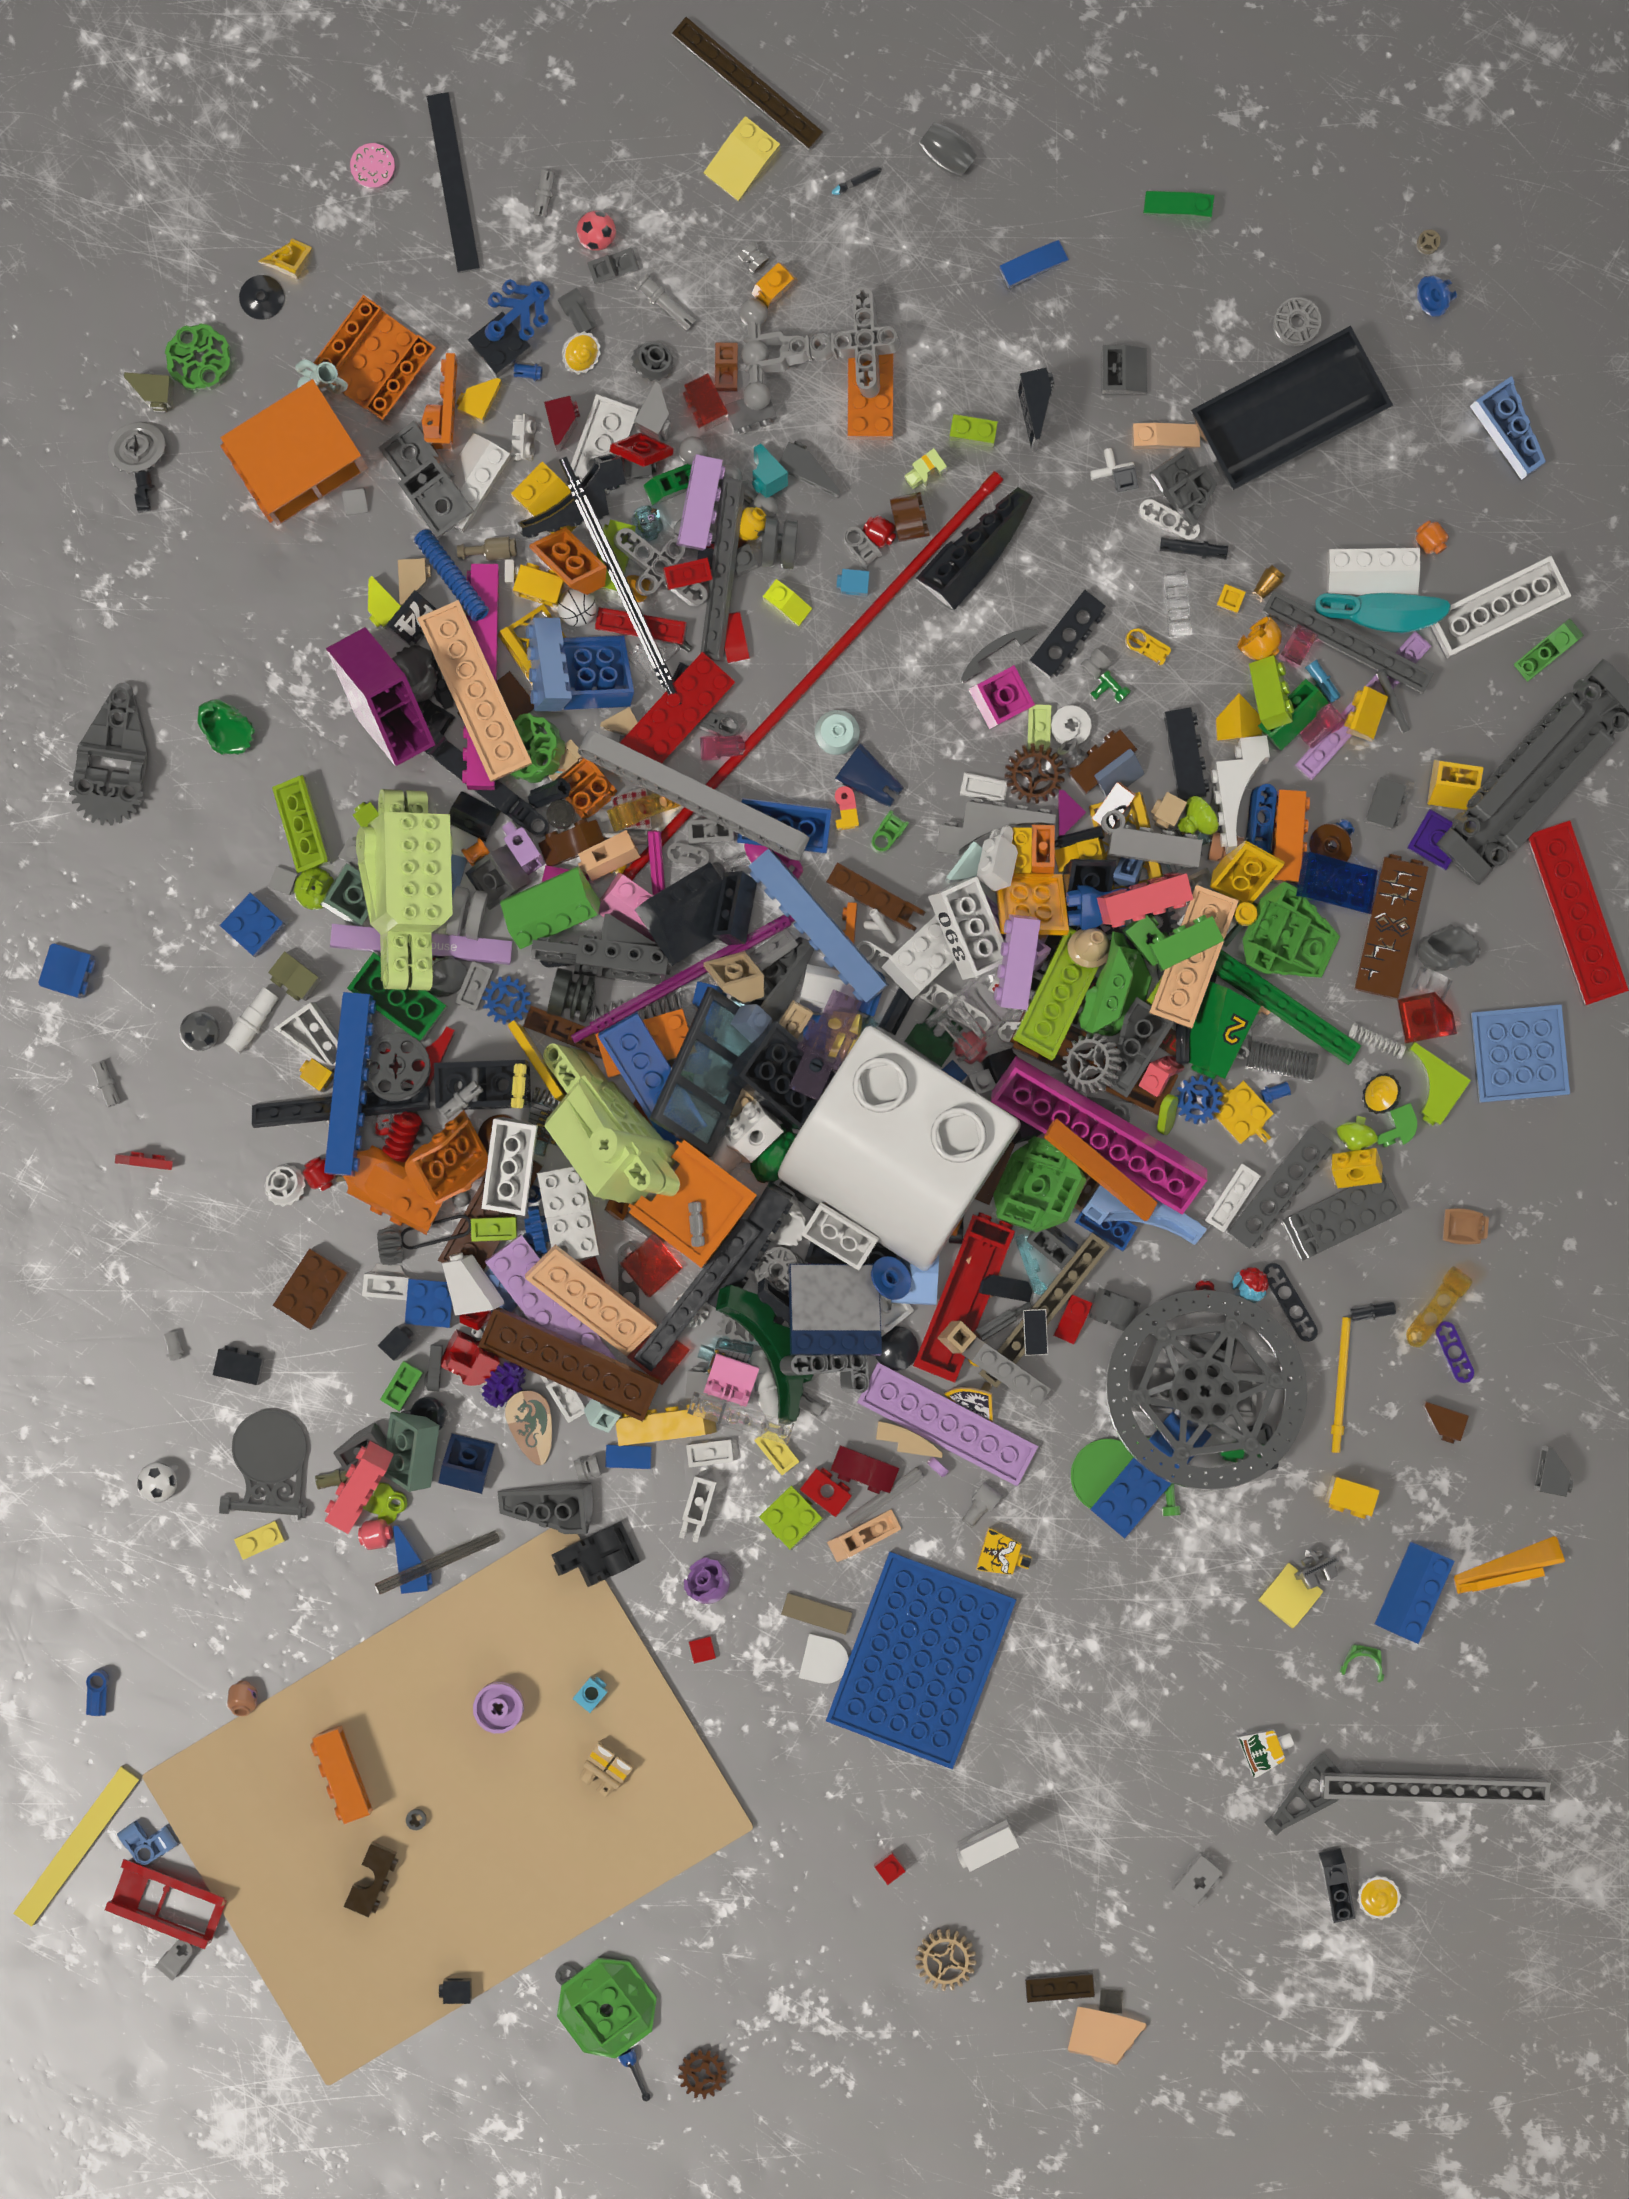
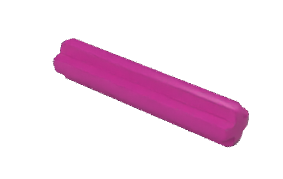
M659 830L648 831L653 895L665 889L661 832Z

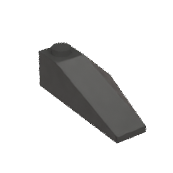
M1137 997L1124 1016L1117 1049L1121 1052L1117 1057L1123 1060L1117 1066L1121 1067L1122 1070L1116 1071L1115 1074L1119 1079L1112 1078L1113 1086L1110 1087L1126 1098L1174 1024L1172 1021L1150 1014L1151 1006Z

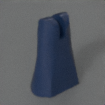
M861 743L834 779L887 807H891L895 800L887 792L885 793L883 788L886 786L898 795L904 789L902 784Z

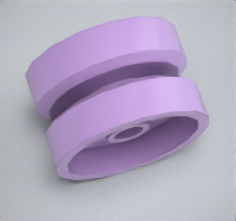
M492 1682L484 1686L477 1694L473 1704V1715L477 1723L484 1730L494 1734L505 1733L513 1729L521 1720L524 1712V1700L520 1691L512 1684L506 1682ZM496 1703L498 1705L500 1703L503 1704V1708L501 1711H497L495 1709Z

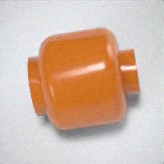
M1429 520L1416 530L1418 534L1415 539L1426 554L1435 552L1438 555L1447 548L1445 543L1448 541L1449 535L1440 523Z

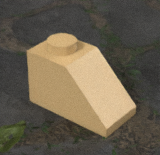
M425 558L398 560L400 606L403 605L414 590L419 593L426 586L427 578L431 577V565L426 564Z

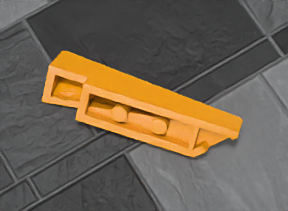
M1550 1537L1455 1575L1454 1581L1457 1594L1485 1590L1545 1576L1543 1567L1565 1562L1557 1537Z

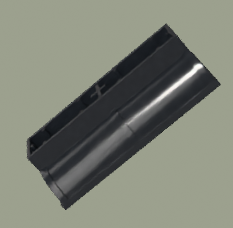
M1350 325L1190 411L1201 434L1200 438L1220 476L1223 475L1232 490H1235L1393 406V403Z

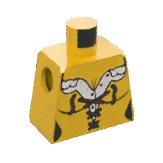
M988 1527L976 1570L1013 1575L1015 1566L1029 1569L1032 1556L1020 1553L1022 1544Z

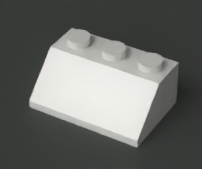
M822 1202L801 1233L803 1237L858 1271L879 1240L877 1236Z

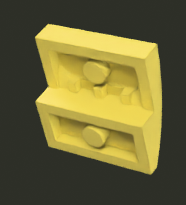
M1287 1563L1275 1580L1269 1584L1258 1601L1293 1629L1324 1591L1318 1586L1307 1589L1302 1579L1296 1580L1294 1574L1299 1571L1290 1563Z

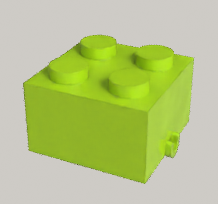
M790 1486L759 1516L772 1531L771 1533L777 1539L779 1538L789 1550H793L824 1520L812 1507L813 1503L808 1498L805 1499L793 1486Z

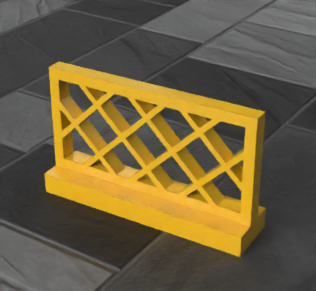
M544 604L512 625L505 627L498 634V637L528 680L531 668V660L527 658L529 639L518 637L514 629L518 626L526 627L529 623L525 622L530 618L532 620L541 611L546 618H553Z
M1137 792L1135 793L1136 797L1130 804L1131 810L1127 817H1125V824L1127 822L1134 824L1136 830H1139L1140 827L1151 828L1143 793ZM1103 802L1089 806L1092 818L1096 813L1095 809L1100 808ZM1132 814H1133L1134 821H1132V820L1129 819ZM1092 819L1094 827H1098L1099 824ZM1099 839L1103 860H1108V850L1105 851L1104 844L1108 847L1109 844L1103 841V839ZM1145 861L1143 867L1147 869L1149 879L1164 877L1160 863ZM1145 879V880H1141V881L1139 880V884H1140V883H1147V884H1148V880H1149V879ZM1113 882L1112 890L1119 888L1129 889V887L1126 886L1115 887Z

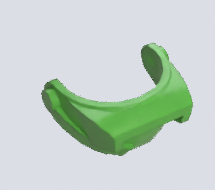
M1353 1644L1343 1665L1340 1667L1341 1675H1345L1348 1663L1358 1656H1369L1374 1659L1378 1666L1377 1682L1381 1683L1384 1679L1381 1649Z

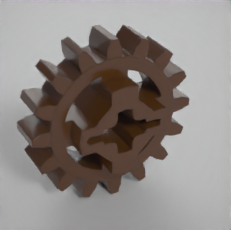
M699 2049L697 2055L691 2051V2058L684 2057L685 2065H679L678 2068L683 2071V2073L678 2074V2078L684 2079L680 2086L688 2087L686 2094L693 2091L694 2098L702 2094L703 2099H706L707 2093L714 2097L715 2089L722 2090L719 2083H726V2079L722 2075L727 2073V2069H721L725 2062L724 2060L717 2061L719 2054H715L712 2057L710 2049H708L706 2054H703L702 2049ZM702 2059L700 2064L696 2066L691 2065L694 2061ZM710 2061L715 2065L718 2073L711 2070L709 2066ZM702 2069H705L708 2076L700 2079L699 2074L696 2072H701ZM687 2074L693 2077L695 2086L690 2083ZM709 2082L714 2083L712 2086L702 2089L703 2085Z

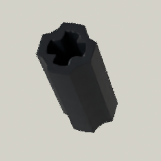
M560 778L530 790L528 796L529 804L534 806L535 809H539L569 797L571 791L570 783L566 782L564 778Z
M899 987L878 1027L895 1036L915 998L912 1000Z

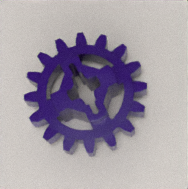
M504 1362L503 1367L498 1365L495 1372H490L491 1377L485 1379L487 1384L482 1386L484 1390L482 1396L489 1405L495 1408L498 1405L503 1407L505 1402L514 1393L523 1389L520 1386L526 1382L523 1379L526 1376L524 1369L512 1362Z

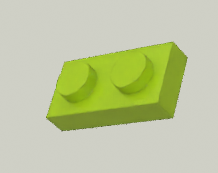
M517 1216L471 1218L472 1241L513 1240L518 1236Z

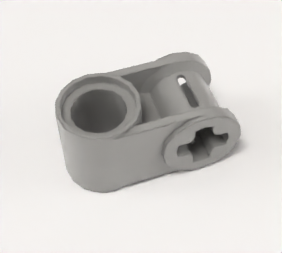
M853 526L845 531L843 536L845 545L865 570L873 560L883 556L877 546L869 540L859 527ZM850 532H857L860 540L857 543H851L848 541L847 535Z
M178 1940L159 1960L155 1968L173 1981L194 1953L196 1946ZM186 1944L188 1946L187 1951L182 1953L180 1951L181 1946Z

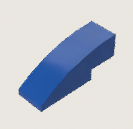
M1057 240L1000 265L999 271L1007 287L1010 289L1069 261L1060 241Z

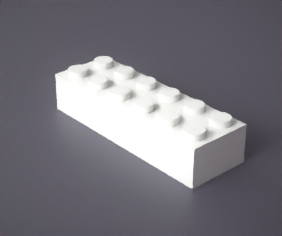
M1549 556L1450 605L1449 613L1441 621L1432 625L1431 628L1448 659L1569 599L1571 594L1552 556Z

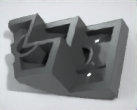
M1185 448L1151 471L1150 475L1171 505L1193 527L1197 525V520L1202 510L1208 504L1209 497L1213 494L1217 483L1207 466L1198 467L1189 450Z

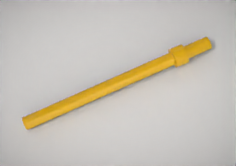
M1342 1317L1334 1425H1331V1434H1333L1331 1452L1340 1453L1341 1438L1344 1435L1345 1426H1343L1351 1326V1318Z

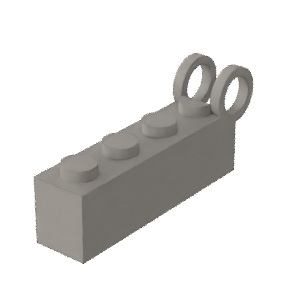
M1110 810L1102 817L1101 827L1106 833L1110 834L1108 856L1195 869L1199 867L1203 840H1198L1197 835L1184 834V837L1175 836L1176 832L1162 830V834L1153 833L1152 828L1146 827L1132 830L1130 825L1125 824V817L1118 810ZM1110 815L1117 816L1120 820L1119 828H1109L1106 824V818Z

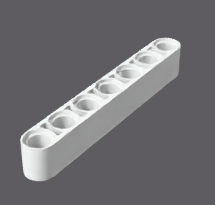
M869 941L860 942L856 946L858 949L863 945L871 948L872 953L866 959L885 977L895 982L885 970L878 966L880 958L886 957L889 959L892 955ZM933 981L929 984V991L927 993H919L917 995L920 999L977 1034L986 1032L990 1027V1019L986 1014ZM939 993H944L948 997V1003L944 1006L938 1005L935 1001V997ZM958 1005H963L967 1009V1015L963 1018L957 1017L954 1013ZM977 1017H982L986 1020V1027L982 1030L974 1027V1020Z

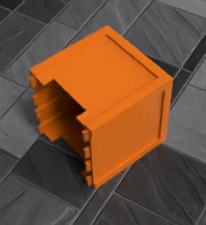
M683 1140L682 1143L677 1141L676 1144L679 1147L671 1157L680 1163L674 1171L680 1180L678 1192L674 1196L657 1194L652 1201L641 1196L635 1205H628L631 1208L629 1213L699 1267L703 1268L721 1245L723 1239L726 1238L757 1198V1195L687 1141ZM691 1202H700L702 1207L700 1215H702L704 1233H702V1237L704 1236L705 1244L701 1247H693L691 1244L693 1234L690 1232L689 1216H691V1212L688 1209V1204Z

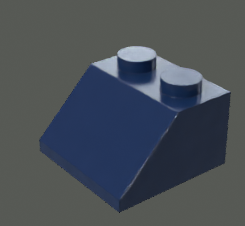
M451 1433L438 1483L482 1494L495 1444Z

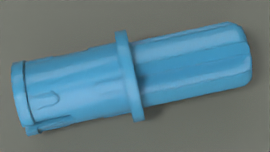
M1318 660L1305 667L1316 682L1315 686L1320 688L1330 703L1340 698V693L1329 679L1331 676H1327Z

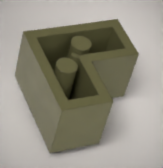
M285 951L268 972L272 975L270 980L280 988L282 985L287 987L286 993L297 1001L300 999L306 1001L322 981L321 978Z

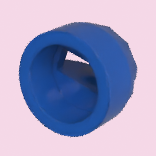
M1341 819L1342 822H1336V825L1345 829L1349 836L1354 833L1355 829L1350 821Z

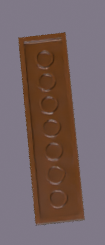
M500 1307L492 1311L478 1345L481 1349L642 1422L661 1382L659 1379Z

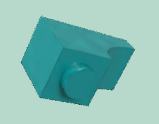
M761 443L755 446L754 462L757 468L753 470L752 486L757 493H761L768 498L788 486V472Z

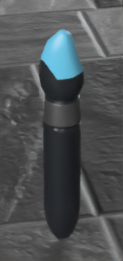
M871 168L845 183H840L832 190V194L841 195L845 193L847 189H851L877 176L882 168Z

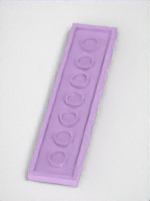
M521 1234L485 1261L531 1322L617 1360L597 1333L525 1279V1274L540 1258Z
M877 1363L869 1378L868 1389L860 1395L857 1403L1015 1486L1019 1485L1038 1448L1037 1445L880 1363Z

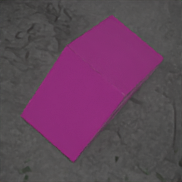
M1059 790L1058 836H1064L1086 814V811L1064 790Z

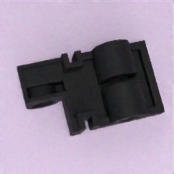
M621 1521L551 1555L555 1562L554 1567L558 1576L578 1567L587 1587L640 1563Z

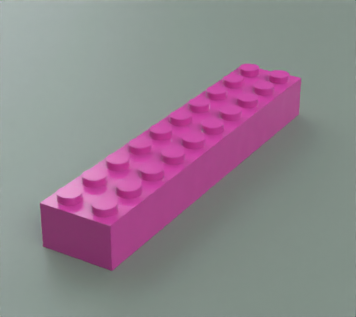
M1017 1056L992 1090V1103L1045 1134L1052 1121L1058 1119L1144 1192L1182 1215L1207 1182V1168Z

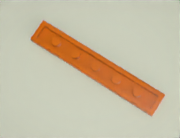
M1058 1119L1052 1121L1044 1138L1143 1221H1147L1158 1202Z

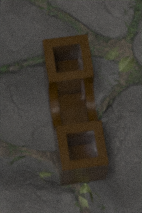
M371 1842L362 1865L373 1871L374 1883L368 1887H362L354 1883L344 1904L345 1908L368 1918L371 1912L376 1914L381 1902L377 1900L380 1891L385 1893L390 1881L386 1879L389 1870L394 1872L399 1860L395 1858L396 1851Z

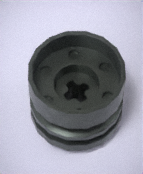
M557 968L547 1014L562 1017L565 1009L568 1008L570 1009V1019L574 1020L577 1010L580 1011L579 1022L584 1023L593 1005L596 991L595 977L589 976L587 985H584V974H580L577 982H572V971Z

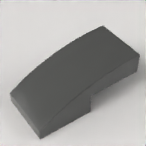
M633 248L587 262L594 284L640 270Z

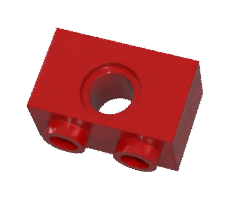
M822 1467L821 1470L815 1468L801 1486L800 1491L836 1518L852 1497L849 1493L851 1488L842 1481L838 1484L831 1479L833 1475ZM825 1484H829L834 1488V1493L830 1497H825L821 1494V1487Z

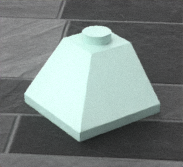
M973 841L946 877V881L953 883L976 877L982 847Z

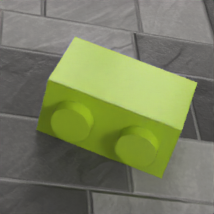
M953 414L949 440L993 447L998 421Z

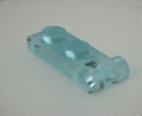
M1023 1234L1015 1236L1014 1239L1032 1290L1035 1294L1042 1295L1047 1288L1045 1283L1039 1281L1037 1272L1040 1271L1037 1259L1031 1258L1029 1251L1033 1250V1247L1027 1242L1028 1237L1024 1238Z

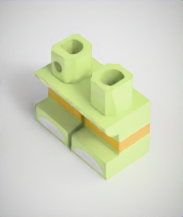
M933 448L912 464L913 470L905 475V480L912 490L922 483L926 487L928 485V477L934 472L942 476L947 472V466Z

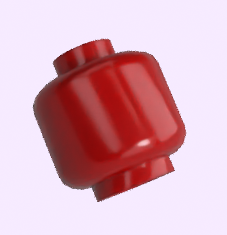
M880 515L874 518L871 516L862 529L869 540L880 549L885 547L886 544L891 546L897 536L894 533L895 524Z
M318 1156L304 1164L303 1176L311 1189L320 1188L321 1191H324L333 1186L331 1181L335 1179L336 1175L324 1173L326 1158L321 1159Z

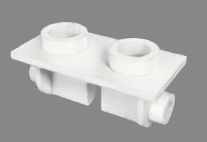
M527 414L515 415V419H513L512 436H520V440H512L511 456H513L514 461H522V459L529 462L533 461L535 453L534 433L536 432V422L533 416Z

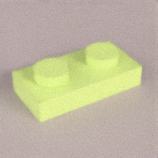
M1035 705L1028 709L1027 750L1031 749V743H1035V749H1039L1040 743H1043V751H1046L1050 746L1051 705Z

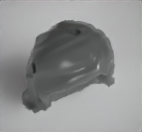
M412 645L409 648L404 647L401 652H396L397 656L393 657L392 660L406 675L416 701L423 702L431 698L438 683V671L435 669L432 651L420 645Z
M1450 924L1441 931H1435L1420 940L1418 957L1425 967L1434 971H1446L1456 969L1460 965H1472L1476 958H1479L1481 949L1478 946L1479 941L1474 939V935H1470L1462 927H1455Z

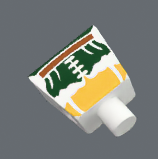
M1274 1729L1237 1736L1253 1778L1262 1775L1285 1761L1282 1750L1294 1746L1290 1733L1277 1737Z

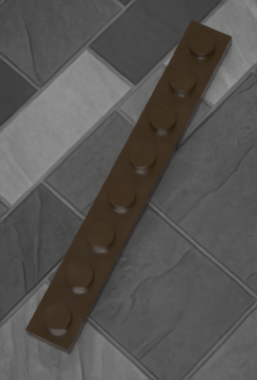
M685 17L671 33L675 39L805 148L810 150L822 136L823 131L690 19Z

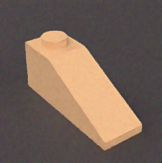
M1133 423L1132 425L1133 450L1200 448V432L1196 424Z
M892 1509L831 1539L827 1544L836 1562H839L901 1530V1527Z

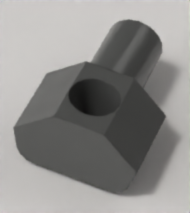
M1215 1333L1213 1340L1192 1335L1188 1350L1206 1354L1220 1334ZM1227 1338L1214 1353L1213 1359L1224 1362ZM1234 1339L1231 1365L1235 1355L1237 1339Z

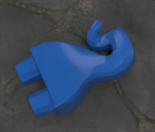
M1077 886V890L1066 892L1068 907L1077 906V910L1067 911L1068 926H1080L1081 930L1098 927L1103 921L1097 897L1125 888L1100 892L1090 886Z

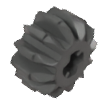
M392 1227L379 1230L377 1240L380 1262L383 1265L402 1263L403 1246L400 1230Z

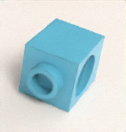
M590 1676L573 1697V1700L591 1713L608 1692L605 1688L607 1684L599 1677L594 1679ZM587 1688H596L598 1696L595 1699L588 1698L585 1693Z

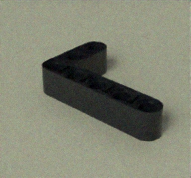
M430 725L428 729L435 746L424 752L462 781L463 770H467V761H463V752ZM495 780V790H474L505 815L508 814L520 798L499 780Z

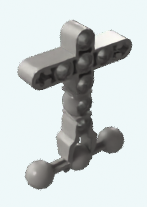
M860 287L853 293L854 330L840 331L836 334L831 333V336L827 333H818L813 335L811 339L809 335H806V338L802 336H784L780 331L761 334V325L766 321L768 315L767 306L759 299L751 298L746 300L741 305L740 318L748 325V337L743 339L746 344L742 348L741 357L742 361L747 365L744 371L749 373L750 384L744 389L743 401L752 410L764 409L770 403L771 392L767 385L763 384V372H784L791 365L805 363L808 360L812 362L813 359L824 362L831 359L832 356L835 359H838V357L846 359L855 358L856 382L861 394L866 398L875 397L880 391L879 355L895 353L900 348L901 343L894 328L891 326L877 327V305L872 291L867 287ZM864 299H865L866 308H864L863 305H862V303H864ZM864 319H870L868 323L861 324ZM893 337V340L891 342H884L885 339ZM865 340H871L869 344L862 345ZM848 342L846 347H839L842 343ZM820 345H826L822 350L817 349ZM767 346H781L779 350L780 357L769 359V349ZM804 347L801 352H795L797 348ZM872 361L870 365L863 366L864 362ZM866 377H869L871 380V382H869V386H867L868 380Z
M688 437L679 446L681 459L689 465H692L693 457L696 454L711 457L707 454L705 442L698 437ZM722 461V466H725L724 477L743 480L742 473L737 467L724 465V461ZM719 479L718 488L722 491L723 480ZM745 480L744 500L750 504V507L762 509L766 514L765 517H775L778 511L776 499L773 496L766 498L761 493H756L748 486L749 480ZM715 501L713 510L719 512L720 504H717ZM681 519L674 527V533L670 537L671 540L665 543L660 551L629 528L621 529L615 534L614 545L644 569V572L635 583L636 591L640 595H651L661 584L667 587L664 573H658L655 569L656 562H663L666 567L676 565L684 555L685 550L688 549L687 547L678 546L679 554L676 556L669 552L670 544L677 545ZM625 534H627L629 536L627 540L631 544H634L635 542H638V544L632 549V551H630L629 548H631L632 545H630L627 542L625 544H622V538L620 537V535L624 536ZM643 547L647 550L648 557L646 559L638 557V548ZM643 579H648L652 583L650 591H645L642 588L641 582ZM700 583L694 584L688 589L692 592L699 591L698 596L701 599L693 600V594L689 590L683 593L682 591L688 586L671 590L691 606H698L705 602L707 598V591Z

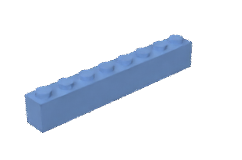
M768 848L748 866L752 870L749 873L757 883L761 881L766 886L765 893L772 900L776 898L781 904L779 909L786 917L792 916L796 921L793 924L801 934L805 932L811 938L808 941L816 951L820 949L824 953V961L831 968L834 966L840 972L838 977L845 985L850 983L855 989L852 993L860 1002L864 1000L866 1003H870L889 986L773 850Z

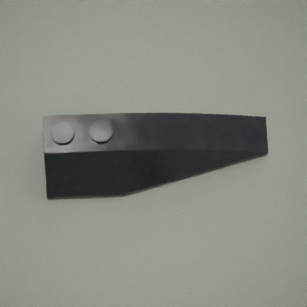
M1017 487L995 505L996 509L993 512L983 514L978 518L980 520L978 524L971 529L967 527L961 532L963 536L954 543L952 541L947 543L916 577L917 581L942 603L955 610L999 559L1023 520L1033 496Z

